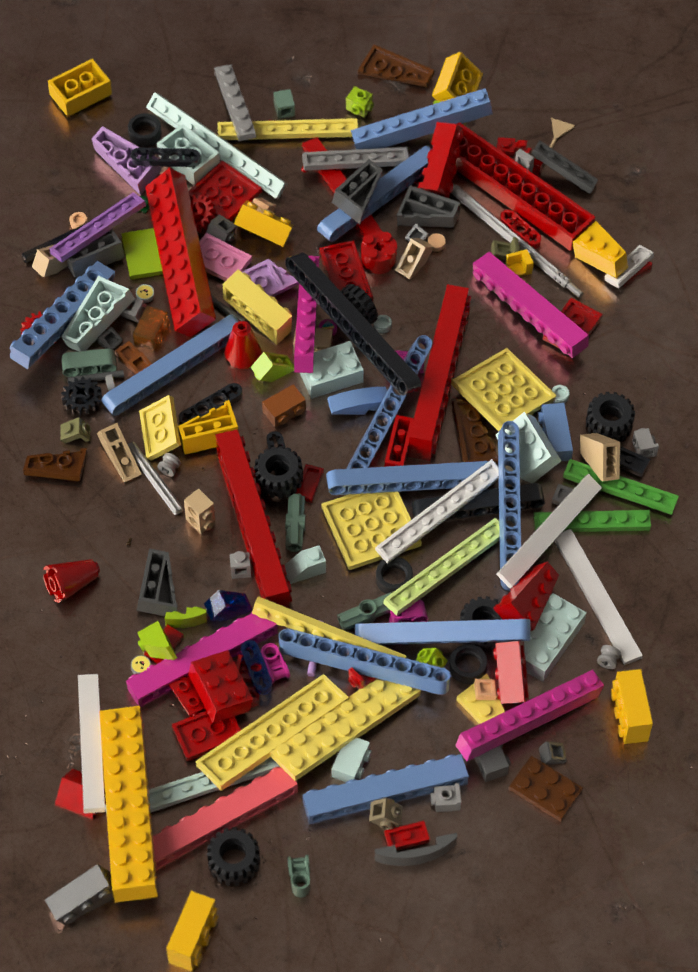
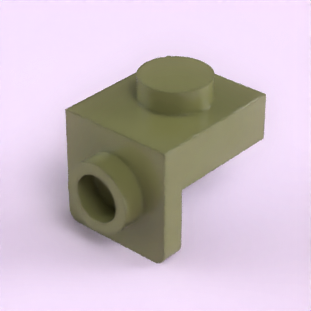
M514 237L511 243L493 240L491 244L492 254L499 260L506 261L507 254L520 251L518 238Z
M78 417L61 424L62 442L68 443L78 438H82L86 442L90 441V425Z

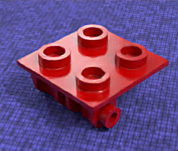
M189 675L169 684L190 717L199 714L201 710L205 709Z

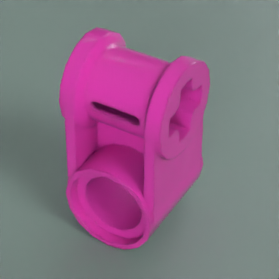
M418 600L398 616L390 610L389 623H399V620L401 622H427L429 619L424 602Z
M273 643L265 644L261 650V660L269 682L274 684L276 680L281 678H290L288 666L283 660L277 645ZM272 653L275 656L270 658L266 654Z

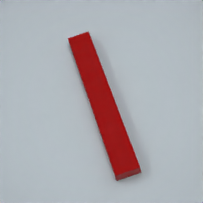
M318 137L302 143V148L305 152L327 151ZM340 169L318 170L333 193L347 180ZM371 214L362 220L360 224L355 225L363 237L367 234L383 232Z

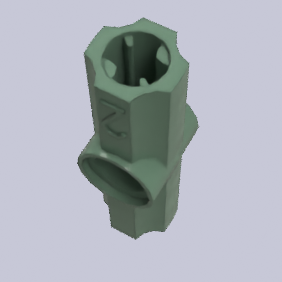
M293 494L288 497V514H286L285 531H287L285 546L291 552H298L303 547L305 496L301 494Z
M391 592L373 600H363L359 606L338 614L337 619L342 630L346 631L354 628L355 624L373 623L377 617L389 613L390 609L383 602L384 598L389 596Z

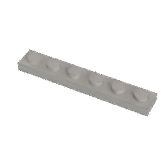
M232 65L214 67L215 75L238 140L243 141L256 138V132Z
M407 147L302 153L305 171L360 168L368 159L379 167L398 166L409 158Z

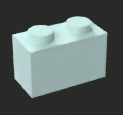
M355 738L340 749L332 767V777L344 782L352 779L361 780L364 773L363 764L369 761L372 753L369 750L370 742Z

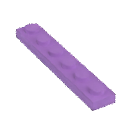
M134 192L49 248L50 253L60 262H64L145 207V200Z

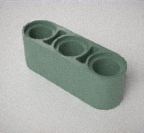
M113 349L76 351L62 355L63 375L67 377L111 372L117 369L116 354Z

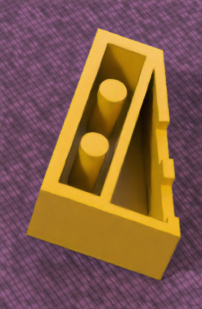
M248 200L243 203L234 222L235 225L282 247L285 245L294 226L289 219L285 217L280 218L274 215V212L267 209L264 210Z
M597 221L573 241L575 258L615 278H618L628 268L626 251Z
M229 400L225 401L224 405L217 409H210L206 415L202 417L197 416L178 426L184 454L215 448V434L238 429Z

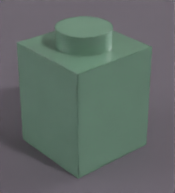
M291 90L273 92L274 107L278 119L295 116V104Z

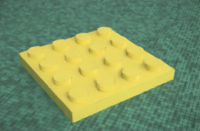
M508 348L452 379L451 385L498 431L505 422L515 420L523 412L532 415L540 410L543 404H550L555 401L557 396Z
M399 492L349 494L321 504L323 513L349 570L382 560L383 558L376 552L375 547L411 521ZM418 540L405 551L422 546L421 540Z

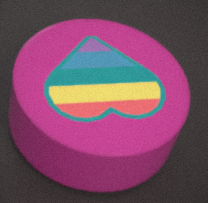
M324 319L319 323V328L333 329V336L337 333V324L332 319Z

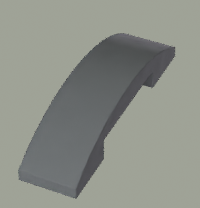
M457 833L436 837V842L433 846L397 853L395 845L375 849L374 858L379 863L394 866H411L426 863L441 857L455 847L457 844Z

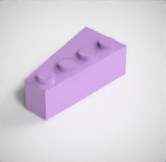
M103 126L92 138L95 151L140 196L145 191V186L152 182L161 171V166L134 165L131 162V151L139 147ZM152 156V159L159 160V158Z

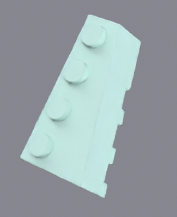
M98 276L62 335L66 345L76 351H86L135 300L131 291L126 287Z

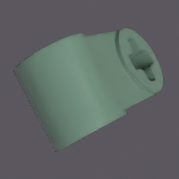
M309 855L301 858L287 857L292 892L297 897H306L310 892ZM299 882H303L306 885L299 887L296 884Z

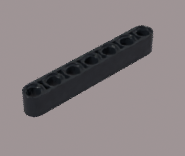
M541 484L520 485V510L535 509L545 505ZM499 488L484 490L445 521L499 514ZM443 496L414 501L411 504L414 518ZM506 502L509 508H514L512 503Z

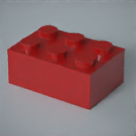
M228 650L191 661L188 675L212 723L250 711L253 697Z

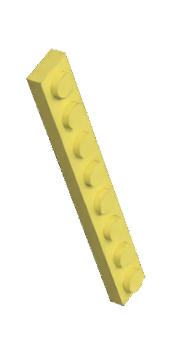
M357 119L252 121L256 132V138L254 139L352 137L351 130L358 128ZM218 122V136L224 140H238L232 122Z
M257 597L252 614L275 622L277 625L406 658L404 654L261 597Z

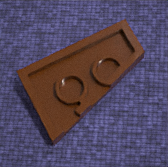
M87 448L71 453L70 450L63 451V454L56 455L51 453L29 455L26 457L23 475L80 481L87 456Z

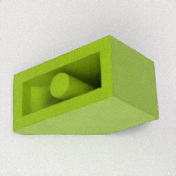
M263 352L251 366V369L259 381L273 382L293 372L294 364L287 355Z
M159 621L137 632L140 638L138 644L143 652L147 651L150 657L169 660L177 659Z

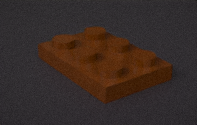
M530 756L510 784L509 790L561 822L582 793L583 787L535 757Z

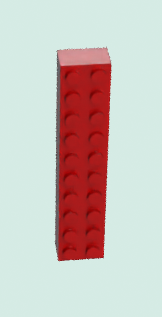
M458 122L457 125L463 128V139L459 144L460 155L456 160L457 171L572 251L574 249L573 241L595 222V216Z
M168 168L145 186L174 329L176 332L191 338L216 320L186 178L184 174Z
M447 284L409 436L408 457L431 461L432 454L436 455L437 440L441 434L440 427L441 423L444 422V411L449 400L448 394L452 389V377L455 376V365L459 360V349L463 343V332L466 331V320L470 314L472 296H468L469 288Z
M238 429L215 434L217 456L246 550L249 552L250 563L261 598L290 609V602H292L290 581H286V568L284 564L281 565V553L279 548L275 546L276 537L274 531L271 532L270 530L271 522L269 515H266L264 511L266 510L265 502L263 499H260V487L258 483H255V471L249 464L251 460L249 452L245 451L244 448L246 447L244 437L239 435Z

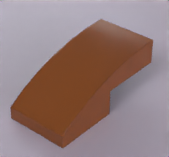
M130 341L115 350L116 356L135 375L152 364L143 352H139Z

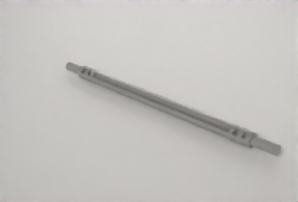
M453 184L452 195L508 242L511 243L512 239L517 237L520 251L527 249L532 261L539 268L578 298L583 296L584 293L572 283L570 278L458 185Z

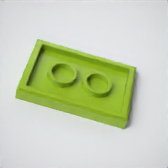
M154 228L121 233L130 280L163 275Z

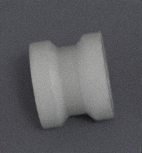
M165 453L163 461L157 465V468L164 475L173 477L176 473L175 469L181 465V461L175 455Z
M603 645L601 648L602 654L598 657L597 663L606 669H615L617 665L616 660L620 657L621 652L614 646Z

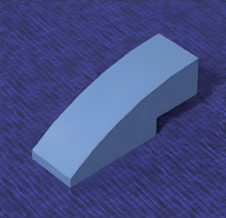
M369 387L330 396L327 398L331 414L366 415L368 410H378L387 393L386 387Z

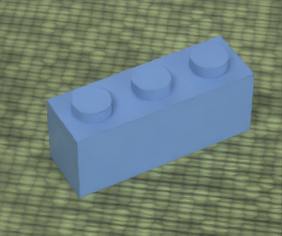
M543 404L541 412H538L539 424L542 423V430L561 461H569L572 459L573 447L565 404Z

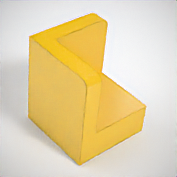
M527 249L507 254L506 266L519 277L532 274L533 261Z

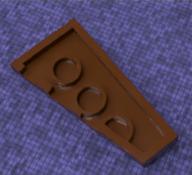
M375 44L357 70L359 75L427 87L434 75L433 69Z
M453 399L452 407L463 462L490 461L492 459L498 465L496 447L493 441L491 442L488 431L480 420L481 417L478 411L466 399Z

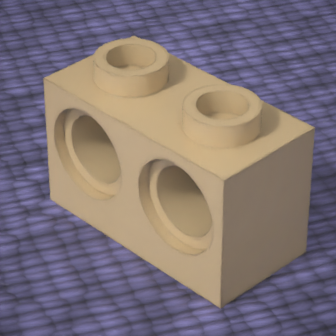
M197 489L184 499L186 520L200 534L210 530L216 523L214 503L200 489Z

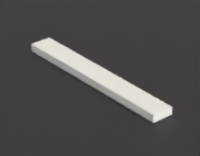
M491 459L376 546V552L387 564L499 480V467Z
M590 474L580 481L496 574L509 588L516 584L602 488Z
M571 529L562 532L554 542L612 645L620 650L622 663L625 666L642 659L641 651Z
M98 674L78 675L84 813L105 812Z

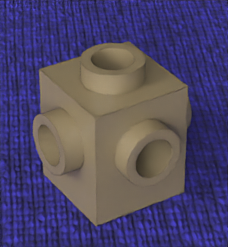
M389 798L372 801L369 821L380 826L383 830L401 826L403 806Z

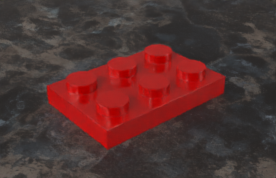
M570 298L561 310L564 315L588 335L591 334L603 315L573 298ZM543 335L542 340L558 347L555 343H551L548 340V338L545 335Z
M207 711L171 724L187 762L209 753L241 731L235 717L212 723Z

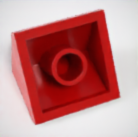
M72 769L61 779L55 805L93 820L96 813H84L82 772Z

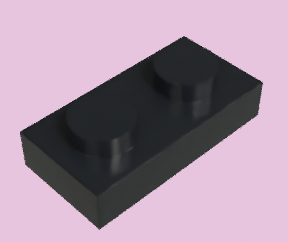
M620 446V468L642 477L650 463V459Z

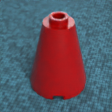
M239 321L233 325L225 347V358L235 368L248 369L261 356L262 350L250 324L245 321Z
M92 559L49 564L43 568V570H46V574H43V579L50 596L54 594L57 598L54 601L60 603L98 578L100 567Z

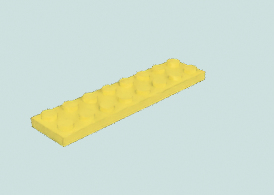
M323 674L198 759L196 766L222 791L270 758L272 750L309 727L310 724L324 717L328 712L339 707L343 702L348 701L349 697Z
M376 679L349 696L348 701L343 702L339 707L328 712L324 717L310 724L309 727L270 752L271 758L296 781L339 752L340 749L353 739L359 738L418 698L421 691L416 688Z

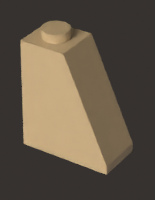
M599 433L580 435V454L601 481L620 479V442Z

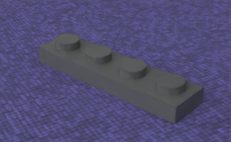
M540 140L531 153L537 160L543 162L589 194L598 179Z

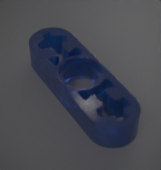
M252 640L245 641L241 645V655H243V661L251 682L258 694L266 695L272 690V679L258 644ZM247 648L253 650L254 658H251L249 651H247ZM256 663L262 666V669L257 672L251 669V666ZM261 676L264 684H266L264 688L260 685L259 677Z

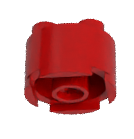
M375 232L363 237L361 243V262L366 270L369 269L374 274H385L392 270V267L397 262V243L391 233Z

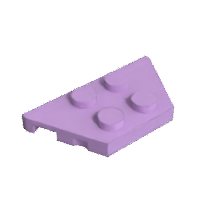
M269 259L243 271L250 276L252 282L261 285L265 293L273 297L299 284L285 269L277 267Z

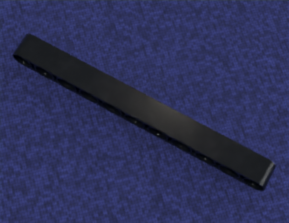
M302 252L286 258L285 266L289 273L399 394L404 396L421 388V380L418 375L307 254Z

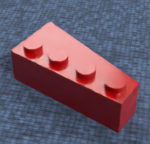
M437 122L431 141L433 149L428 151V166L423 168L422 175L424 180L419 182V189L449 198L450 193L453 191V176H455L457 171L456 160L460 155L459 144L463 139V128L459 125Z
M549 562L530 567L519 579V582L510 589L511 591L508 595H504L501 602L496 604L493 609L503 620L529 619L530 631L535 630L559 574Z

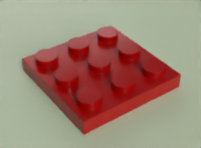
M222 160L188 192L190 200L193 199V195L197 198L199 195L208 197L215 205L213 208L216 209V212L213 215L217 217L220 214L229 221H232L239 214L243 203L246 200L252 202L254 198L262 193V188Z

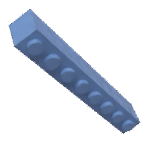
M486 88L353 129L351 133L356 150L380 149L434 133L437 122L451 124L460 122L463 124L492 115L493 113Z
M451 754L444 759H431L424 764L408 765L405 769H392L385 774H372L365 779H352L345 784H332L325 789L309 790L303 794V805L310 825L369 810L371 802L379 799L389 798L395 802L428 795L434 792L435 786L455 785V783H459V786L467 785L469 775L462 754Z

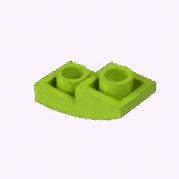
M187 607L186 614L173 611L166 612L165 625L167 626L168 624L173 628H189L207 622V609L201 607Z

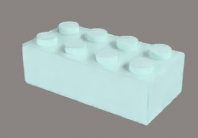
M551 594L535 630L531 631V640L524 641L528 674L544 682L584 625L585 611L556 594Z

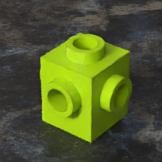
M354 86L346 98V110L365 117L368 111L371 112L373 109V94Z
M423 648L418 653L415 661L444 668L448 660L437 648Z

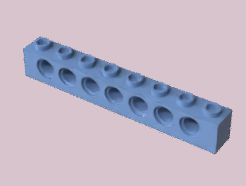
M99 261L95 262L92 266L90 265L85 273L76 279L72 286L67 287L61 297L56 298L50 308L45 309L40 318L34 320L29 329L23 331L18 340L12 342L10 345V359L29 369L63 335L97 277L100 276L113 282L115 271Z

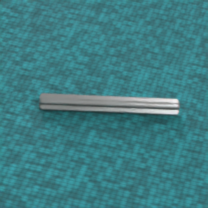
M135 442L127 444L137 465L173 514L178 515L182 513L183 507Z

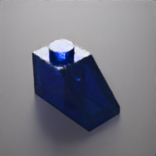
M218 590L204 603L210 619L217 621H227L253 610L246 593Z

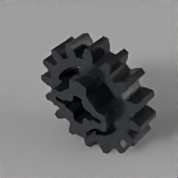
M75 377L73 383L68 381V386H63L64 392H61L62 404L65 405L67 411L71 409L72 414L78 411L79 415H82L83 412H86L88 415L90 409L96 411L95 405H101V387H98L97 381L92 383V378L86 381L84 377L81 380Z

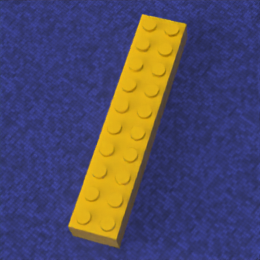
M140 706L99 711L111 880L115 903L158 897Z

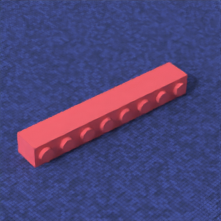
M275 767L269 774L255 778L245 787H238L227 797L222 796L214 804L203 806L197 813L183 817L179 823L173 826H166L160 833L153 836L155 869L157 870L209 842L212 837L216 838L217 832L224 833V829L228 828L230 830L298 793L297 782L281 767Z

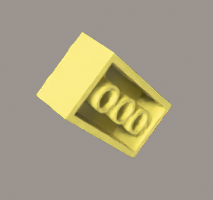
M238 269L223 283V299L275 345H278L292 331V313L289 309L281 307L277 299L272 295L266 294L261 285L252 282L247 273H242Z

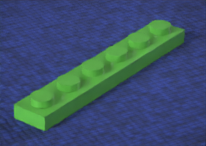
M572 459L569 460L563 475L565 479L580 483L586 475L590 474L602 487L600 491L671 515L679 497L678 495L622 476L618 480L601 481L589 465Z
M580 511L562 532L569 529L572 532L647 531L651 529L650 511ZM534 512L535 531L552 512Z

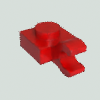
M498 137L497 149L507 156H514V152H517L519 149L526 152L527 140L515 142V138Z

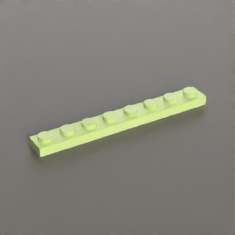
M496 518L491 520L384 598L383 604L398 616L500 540L499 520Z

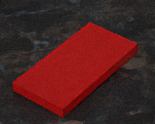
M354 240L319 248L327 276L339 290H342L348 284H354L364 290L373 301L374 297Z

